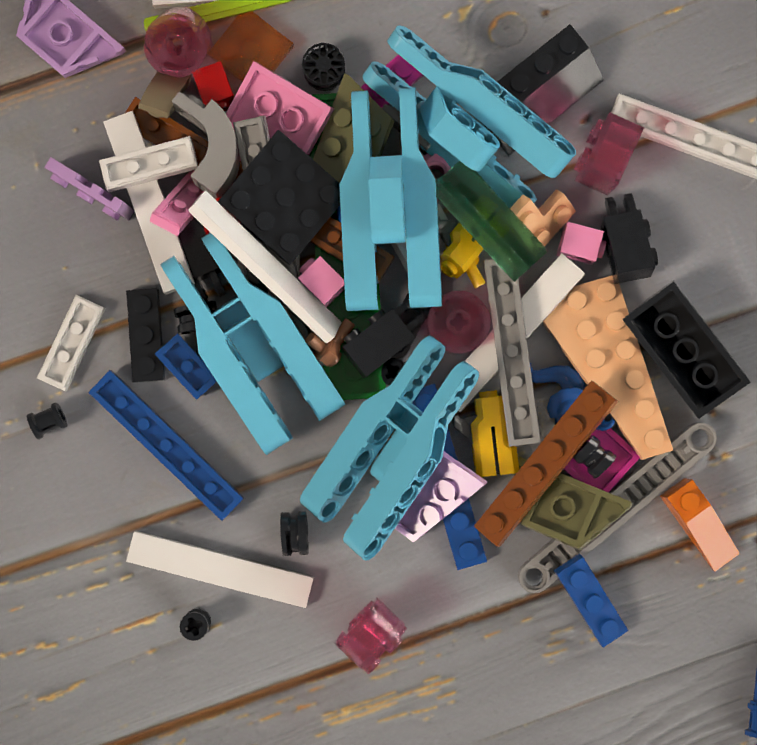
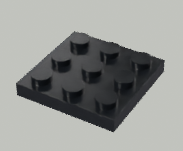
M277 130L217 202L283 261L291 265L340 206V183L286 135Z

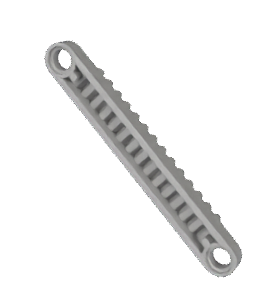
M693 423L671 440L673 451L645 460L642 465L638 466L634 472L627 475L623 481L619 482L609 492L631 501V508L581 550L551 539L549 543L545 544L519 568L518 581L522 588L530 593H540L558 579L553 570L579 553L585 557L709 453L716 445L717 436L715 430L709 424ZM697 429L705 431L708 437L707 443L702 447H697L692 442V434ZM532 568L539 569L542 573V581L534 586L529 585L525 580L527 571Z

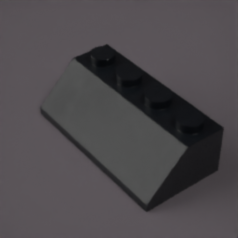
M569 24L497 82L549 125L603 82L604 79L589 46L572 25ZM485 126L498 139L501 148L508 156L515 152L513 148Z
M674 280L622 319L698 419L751 383L747 375Z

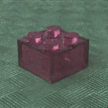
M611 112L608 113L604 120L598 119L586 140V143L591 144L590 147H585L573 170L578 172L574 181L605 195L612 192L622 178L644 127Z

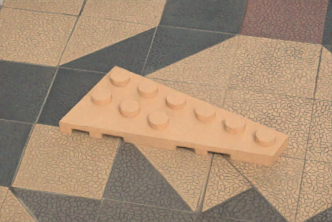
M611 275L576 285L543 321V325L555 338L563 353L587 385L591 380L596 382L618 400V403L609 414L620 428L619 430L640 459L644 460L671 452L673 447L638 340L622 320L629 312L619 283L614 284L613 276Z

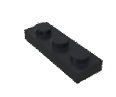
M159 289L126 290L132 382L165 381L164 364L155 355L163 347Z

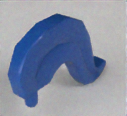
M556 365L540 370H533L531 367L532 381L534 383L556 382L560 385L561 389L577 387L584 390L586 388L585 382L579 373L570 366Z
M577 387L561 389L550 396L546 409L549 418H554L555 425L582 393L583 389ZM614 419L608 422L603 420L596 430H608L616 422Z

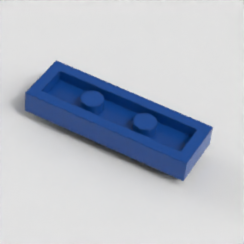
M580 553L553 570L596 640L603 648L629 631Z

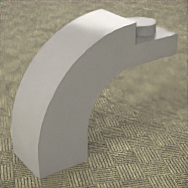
M179 91L172 100L176 111L207 134L209 141L207 153L199 166L191 174V178L198 188L202 191L206 190L214 199L222 197L236 180L240 166V154L232 123L224 110L212 99L205 107L195 96L190 95L187 97Z

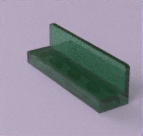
M458 161L445 175L435 180L436 197L514 282L547 253V248L485 180L461 161Z

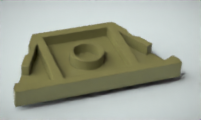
M344 74L332 106L334 111L324 128L313 158L318 165L339 183L354 152L351 92L364 91L347 74ZM369 96L372 157H380L384 151L394 121Z
M519 457V469L523 466L527 459ZM560 473L522 519L521 524L526 528L581 550L631 508L632 502Z

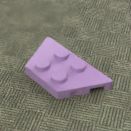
M25 0L23 7L24 16L19 22L16 36L64 78L118 57L126 52L121 44L69 0Z

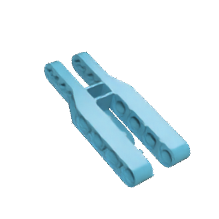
M397 26L388 38L389 46L436 85L427 99L416 91L418 134L431 145L426 152L431 156L438 154L444 158L462 182L479 196L486 195L498 205V211L502 208L507 212L522 195L530 198L533 203H535L537 198L533 191L519 180L521 177L518 174L513 175L496 161L497 157L494 154L500 148V143L483 125L550 178H556L576 155L575 148L567 139L483 70L449 62L414 32L404 26ZM375 61L371 62L362 76L363 80L371 89L400 112L399 88L412 87L385 65ZM466 111L473 115L477 120L470 116Z
M415 87L399 88L402 155L372 157L368 90L351 92L354 152L339 184L347 311L379 310L377 303L378 277L375 266L377 245L375 244L405 243V241L410 308L442 306L437 183L419 151Z
M208 233L201 239L234 289L237 297L211 312L175 256H172L160 265L195 319L200 357L260 448L268 455L293 439V437L258 384L267 376L284 366L319 421L346 404L279 299L248 282L228 249L216 237Z
M432 336L425 337L420 341L390 386L361 404L300 497V503L320 521L326 523L332 520L338 514L394 429H396L371 467V475L379 483L376 488L372 487L369 492L371 495L359 513L353 515L351 518L353 522L343 537L344 543L365 561L370 560L380 551L441 462L448 424L479 378V371L467 362L462 361L451 370L424 412L413 405L412 402L445 353V346Z

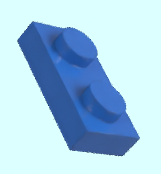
M178 333L155 353L159 360L196 400L217 382L203 360Z

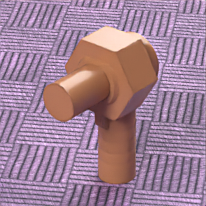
M344 319L335 337L328 343H325L315 333H310L306 337L305 342L314 349L313 354L319 364L332 367L339 362L341 358L340 346L344 342L343 338L350 334L355 326L351 321Z

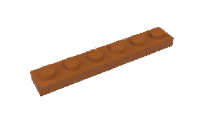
M591 380L474 527L496 547H500L618 403V400Z

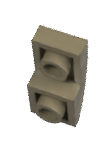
M162 65L145 90L138 108L148 111L151 116L157 118H169L176 110L172 103L173 98L179 91L183 93L190 86L192 74Z

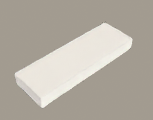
M190 136L99 160L105 188L108 192L192 171L198 167Z
M75 295L37 379L63 391L68 390L106 308Z

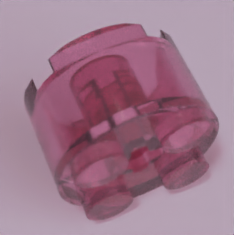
M188 7L166 10L149 25L146 31L144 43L146 58L151 66L162 74L175 77L188 76L201 66L212 47L210 29L205 20ZM181 39L183 45L178 44L175 46L173 40Z
M451 291L442 296L441 307H431L427 316L426 328L428 336L434 337L445 346V353L463 355L475 350L486 339L491 324L490 314L484 303L474 294L467 291ZM456 316H460V320L466 322V326H462L460 331H455V326L450 325V321H453Z
M376 597L374 602L370 601L350 621V626L347 629L349 632L345 634L342 631L334 644L361 670L370 674L381 662L379 658L385 650L391 653L402 641L401 636L407 628L404 626L405 623Z

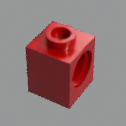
M219 61L193 70L192 74L205 107L212 99L224 112L227 111L234 99V95L222 62Z

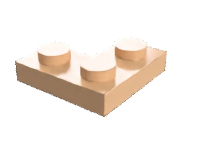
M556 189L539 209L530 198L522 195L502 218L526 250L536 256L563 225L569 221L576 210L565 194Z

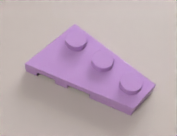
M50 157L44 168L53 173L50 177L51 180L64 188L68 184L79 189L76 193L77 196L90 204L94 200L104 205L102 211L118 221L120 216L129 221L135 212L133 208L119 198L114 197L96 184L89 182L86 178Z
M443 451L441 462L395 529L412 542H415L485 486L488 481Z

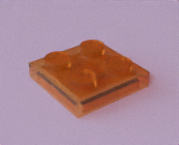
M251 11L239 14L208 52V55L215 62L221 61L224 69L243 82L253 61L274 72L293 49L294 44Z

